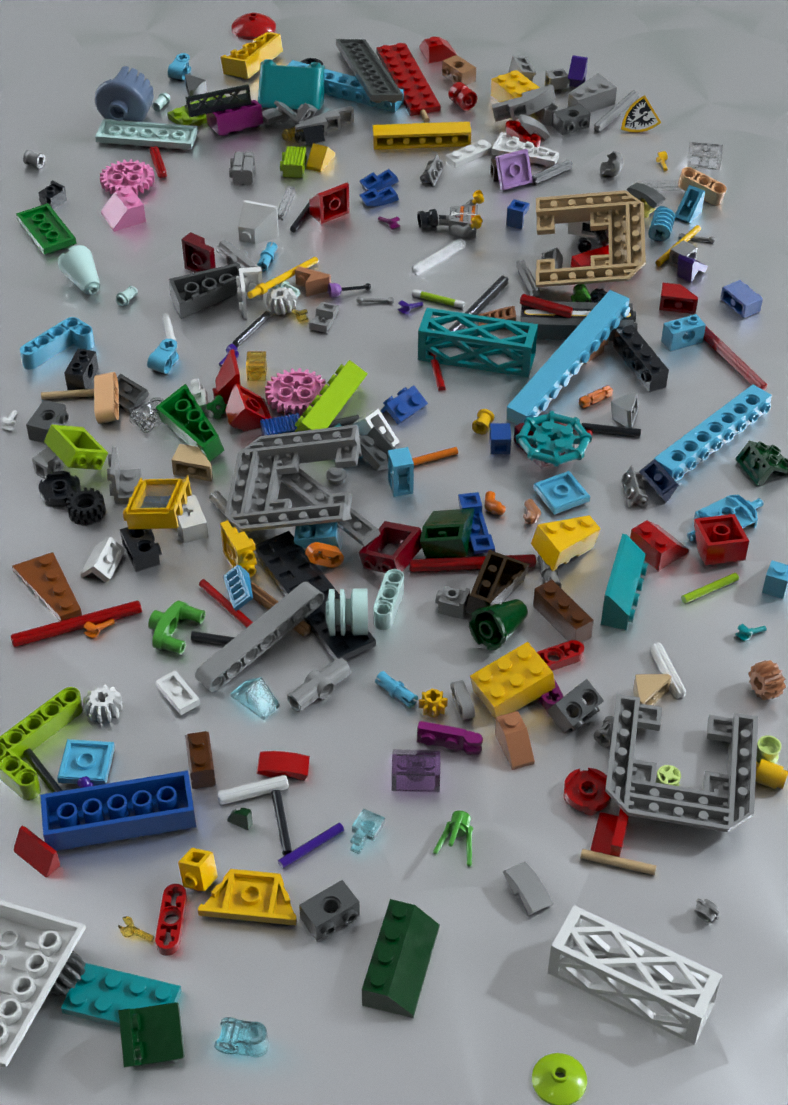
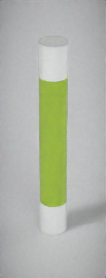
M415 289L412 291L413 297L461 309L465 307V302Z

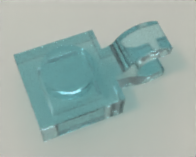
M363 808L352 825V832L355 834L350 840V843L353 844L350 851L360 854L367 839L374 841L385 825V817Z

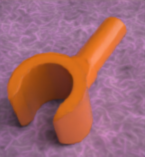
M111 619L98 625L87 622L84 625V628L87 630L84 634L94 639L101 630L115 624V621Z

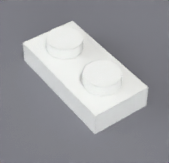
M176 671L156 680V687L180 715L200 705L198 696Z

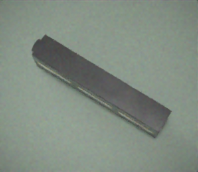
M555 302L573 308L570 318L521 305L520 318L521 322L538 324L537 339L566 340L598 303ZM629 303V314L627 317H623L616 329L633 325L637 330V323H634L636 322V311H633L632 303ZM615 328L610 332L609 341H613L615 337ZM521 329L524 332L528 333L527 329Z

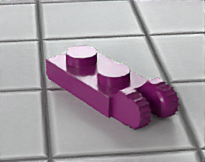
M420 721L417 727L418 743L446 747L450 750L459 749L463 750L467 755L473 754V756L479 755L482 751L483 737L480 733Z

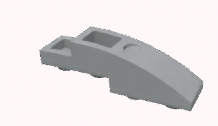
M553 84L524 92L522 97L493 104L492 110L495 122L508 118L514 121L519 119L518 116L520 114L528 116L547 107L556 100Z

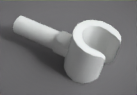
M13 410L8 418H2V422L5 423L3 429L14 430L16 422L13 419L17 414L16 410Z

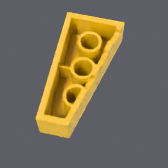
M267 32L253 39V43L242 45V49L238 51L236 49L230 52L231 55L221 56L223 73L243 79L251 78L256 72L260 71V63L262 61L264 62L265 59L273 60L283 52L280 34Z

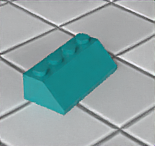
M622 534L604 596L600 624L622 630H627L629 622L633 623L636 610L632 608L633 606H638L640 594H637V591H642L644 582L641 575L646 576L648 563H644L646 554L627 534Z

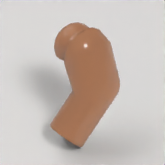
M528 499L524 503L528 513L527 515L524 513L523 518L527 524L531 525L537 522L541 511L532 499Z

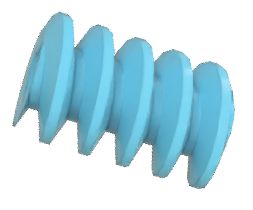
M665 206L656 208L648 231L649 238L655 241H665L670 237L676 217L672 210Z

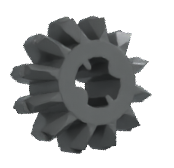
M72 951L52 986L51 993L57 996L67 994L71 988H75L77 982L81 981L80 977L85 973L84 967L86 963L76 952Z

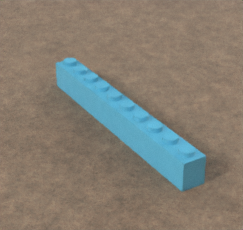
M612 290L608 291L508 404V421L518 425L523 423L526 418L537 417L542 411L547 409L551 400L555 399L559 391L568 385L569 380L579 372L580 367L588 362L590 355L599 349L603 340H607L610 332L619 326L623 317H627L630 312L628 297Z

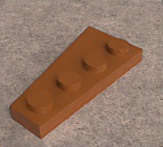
M53 552L12 565L13 572L22 578L23 583L30 587L39 599L44 601L46 607L59 621L82 615L81 608Z

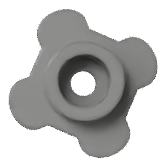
M701 899L696 900L697 907L694 912L700 918L709 923H712L714 919H719L718 915L720 912L713 902L707 899L704 901Z

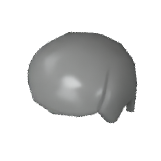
M613 151L607 155L609 160L602 162L600 166V173L609 177L617 176L623 167L622 155L619 152Z

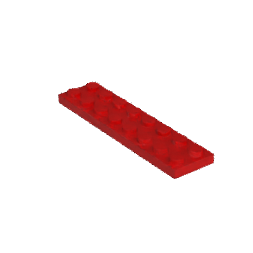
M406 43L376 47V53L397 87L404 89V105L410 116L419 115L421 110H425L426 113L441 111L440 103Z

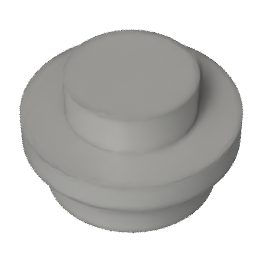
M333 467L327 471L326 477L330 484L337 486L344 483L347 473L343 468Z

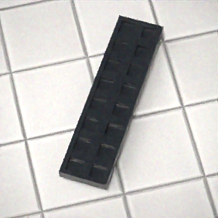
M290 531L255 545L256 550L253 551L255 557L285 596L305 581L324 594L322 604L308 615L304 621L311 626L313 633L334 660L337 658L347 660L376 646V640L369 631L368 635H353L351 625H346L344 636H341V626H336L335 636H330L326 624V601L329 589L335 588L318 566L309 561L305 550L295 544L294 536ZM335 589V599H340V594Z

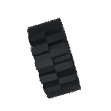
M86 487L83 488L84 491L77 489V493L73 491L66 501L70 520L74 521L75 524L81 522V525L84 526L86 522H88V525H92V521L95 523L99 522L98 518L102 519L106 513L102 493L100 494L99 490L94 491V488L87 490ZM84 505H92L87 508H81Z

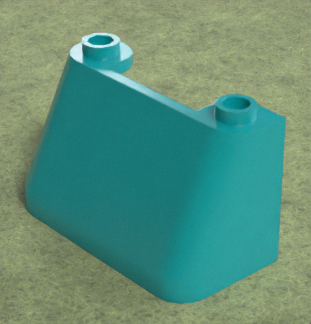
M265 59L264 62L260 63L258 103L264 108H277L274 102L279 101L295 110L306 103L320 110L324 104L325 65H320L319 62H312L307 67L276 65L271 59Z

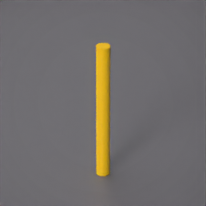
M696 225L671 248L683 240L686 242L690 241L701 231V227ZM670 249L655 261L658 267L669 259Z

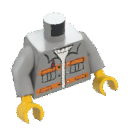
M476 190L473 193L474 199L469 200L465 205L451 206L449 215H439V225L449 226V235L476 239V231L483 222L481 216L477 215L478 205H476V203L481 204L484 202L481 190Z

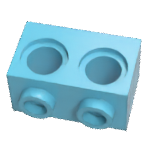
M408 447L388 450V482L393 497L413 494L414 463Z

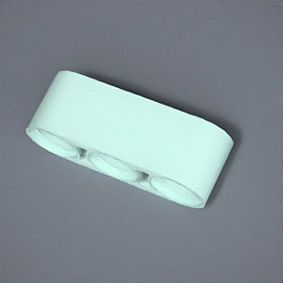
M391 569L385 573L375 600L373 624L380 630L389 629L395 620L404 593V574L400 570Z

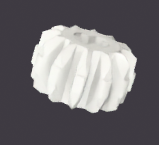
M278 287V289L272 290L271 293L267 294L266 305L271 314H277V316L280 314L285 315L296 309L297 297L292 288Z
M106 684L102 688L95 686L94 691L88 690L87 696L83 697V709L86 717H89L91 722L98 720L100 725L105 720L111 723V718H118L119 712L123 709L120 692H117L114 687L108 689Z

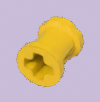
M480 409L477 413V419L472 423L473 431L481 435L488 433L489 424L495 418L494 414L488 409Z

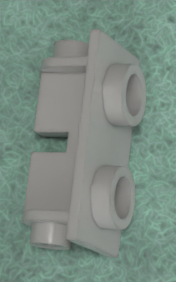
M436 154L433 160L428 161L425 172L420 176L423 184L431 182L432 186H435L443 171V162L439 159L438 154Z
M631 465L621 479L628 506L631 508L634 503L645 506L648 497L646 491L643 490L642 475L635 472L634 467Z

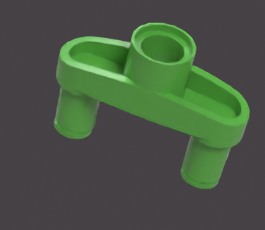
M179 600L174 602L165 613L154 610L148 622L149 629L155 630L152 641L153 648L165 649L182 655L186 642L175 639L171 635L183 619L202 624L206 616L205 610L189 606L188 603Z

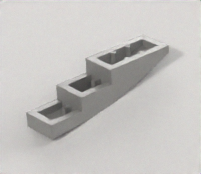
M348 106L307 119L295 125V133L297 129L322 125L324 136H328L327 132L340 130L342 125L354 123V109L352 106Z

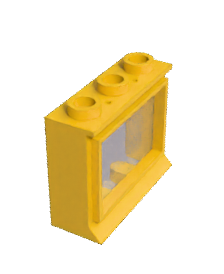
M187 475L182 480L181 478L144 480L140 478L137 486L134 487L132 496L129 497L127 507L123 510V519L127 521L128 529L178 528L177 516H182L183 514L182 504H187V497L192 495L189 476Z

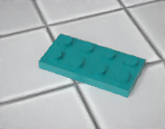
M86 963L84 967L85 973L80 977L81 981L75 984V988L69 990L62 1004L61 1011L62 1014L120 1028L118 1010L178 1002L182 990L179 985Z

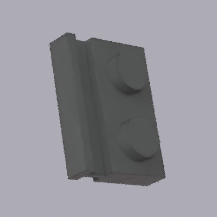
M120 374L117 377L119 384V407L132 414V410L135 407L137 408L150 394L147 389Z

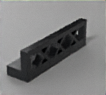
M248 84L185 97V112L189 117L252 105ZM246 90V93L238 95L240 91ZM224 94H230V95H231V96H229V97H224V98H222V97L224 96ZM209 97L215 98L214 100L207 101ZM198 100L199 103L190 104V101Z

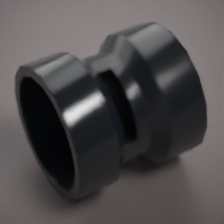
M431 209L428 212H417V221L420 229L427 226H438L436 209Z

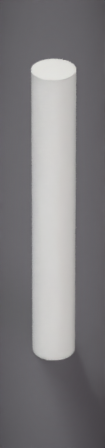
M164 313L162 318L167 339L175 340L170 316L168 313Z

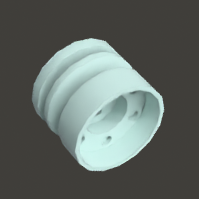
M367 588L352 589L351 599H346L344 589H340V599H335V589H329L326 601V624L330 636H335L336 626H341V636H344L346 625H351L353 635H368Z

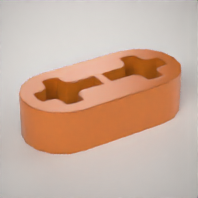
M314 542L308 545L305 550L306 556L313 564L335 568L344 561V555L340 549L333 545Z

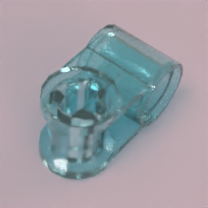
M231 1017L221 1019L220 1027L222 1029L220 1037L215 1041L214 1045L216 1050L224 1054H239L252 1057H261L268 1052V1034L266 1027L262 1023L238 1020ZM256 1037L261 1038L259 1041L256 1042L251 1041L253 1038Z

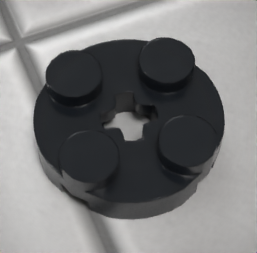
M67 471L52 472L47 475V479L43 482L41 480L39 483L40 497L49 507L65 505L67 497L71 496L73 491L77 493V489L81 490L79 478L76 475L75 477L71 476L70 472Z

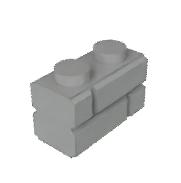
M235 152L234 158L230 159L229 178L233 179L234 185H242V183L244 185H252L255 169L254 153Z

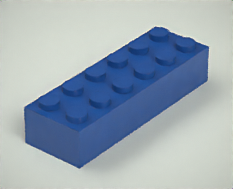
M188 770L40 795L43 837L45 843L56 851L196 827Z

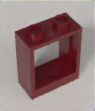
M384 521L379 527L380 535L358 552L363 568L381 573H386L391 569L403 572L422 549L420 544L421 528ZM388 543L401 545L393 555L380 553Z

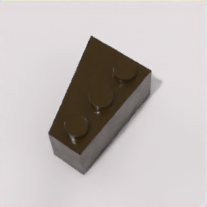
M488 550L470 593L465 612L471 614L478 608L502 603L524 581L530 564Z

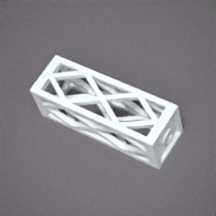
M575 905L572 907L551 945L547 972L694 1045L715 1002L722 974ZM597 935H611L620 948L610 947ZM575 944H577L581 951L573 950ZM640 947H643L651 952H645ZM660 965H675L685 979L673 977ZM628 966L638 971L645 981H637L629 977L622 967ZM583 969L592 970L605 982L592 983ZM687 998L698 1000L694 1008ZM647 1000L658 1002L669 1013L656 1014Z

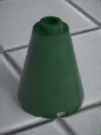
M514 599L478 608L470 615L472 616L469 622L471 635L479 645L481 643L487 647L485 649L497 650L505 644L528 615L527 607L521 600Z

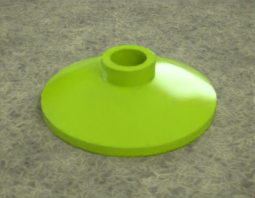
M552 1053L542 1057L534 1066L532 1085L536 1094L550 1105H572L585 1093L587 1075L581 1063L572 1056L563 1053ZM555 1073H563L565 1076L563 1078H559L555 1075Z

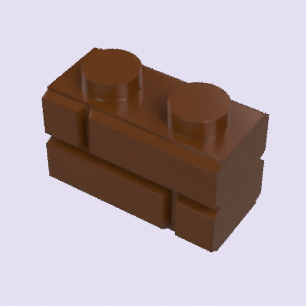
M203 731L185 735L192 789L215 786L216 781L209 732Z

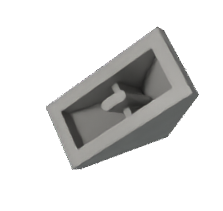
M637 392L611 401L612 419L627 428H632L639 410Z

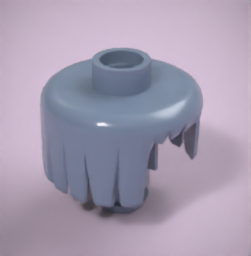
M123 66L113 80H107L99 85L95 92L94 101L98 112L104 119L143 122L154 98L153 87L147 78L144 81V74L140 72L137 76L138 70L131 68L129 71L128 66Z

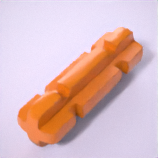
M607 385L587 394V396L580 397L578 403L582 408H586L590 404L593 405L612 396L613 389Z

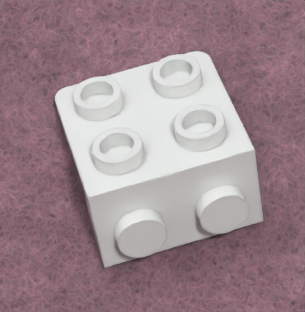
M261 267L239 268V276H236L239 313H243L244 319H247L246 302L263 300V295H257L252 299L247 296L249 291L262 283Z

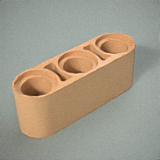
M691 167L683 168L678 180L679 188L684 191L687 190L689 185L704 190V201L716 206L722 203L727 190L723 183Z
M115 372L94 376V412L98 424L119 420V384Z

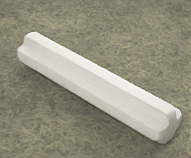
M653 643L650 652L661 673L672 676L670 690L674 698H683L686 689L661 643Z
M286 775L220 790L217 792L219 803L223 805L268 794L273 790H285L289 788V783Z

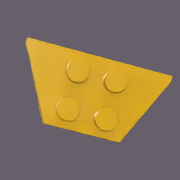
M230 869L223 877V881L211 891V897L204 905L201 903L198 907V916L297 925L296 914L292 909L282 876L278 873Z

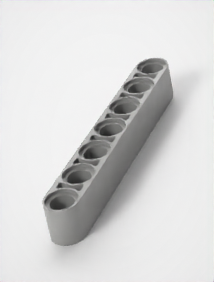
M305 581L298 585L204 662L195 673L196 680L211 692L221 689L322 604L324 594L309 582Z

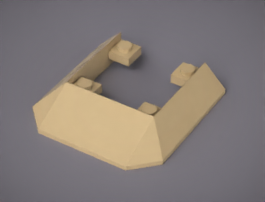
M627 191L536 198L537 235L555 234V224L590 221L591 231L608 230L609 254L591 256V266L555 269V258L537 260L536 287L628 281L646 265L644 203Z

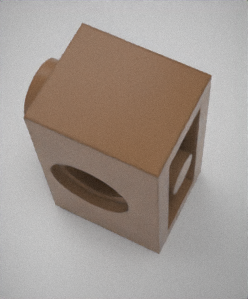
M455 55L442 61V75L454 83L462 82L468 85L476 82V67Z

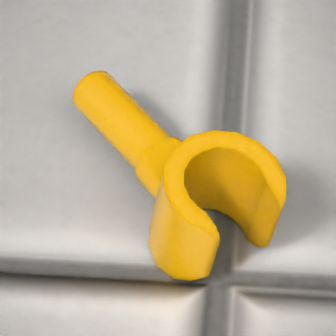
M666 151L658 152L657 155L659 157L656 158V162H660L663 170L667 171L668 168L665 161L668 159Z

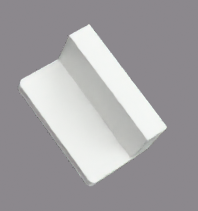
M106 538L94 547L80 575L85 577L93 572L102 581H109L126 549L113 538Z

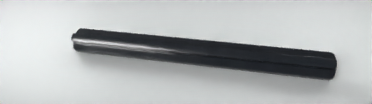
M501 276L465 313L479 314L509 284L508 277ZM456 321L448 330L452 332L464 329L466 326Z

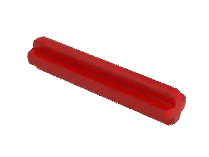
M151 146L150 154L157 175L160 179L166 178V169L157 146Z
M522 294L520 297V304L567 318H570L573 313V308L527 294Z

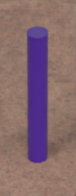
M340 822L280 858L278 860L279 866L282 869L337 836L344 831L343 825Z

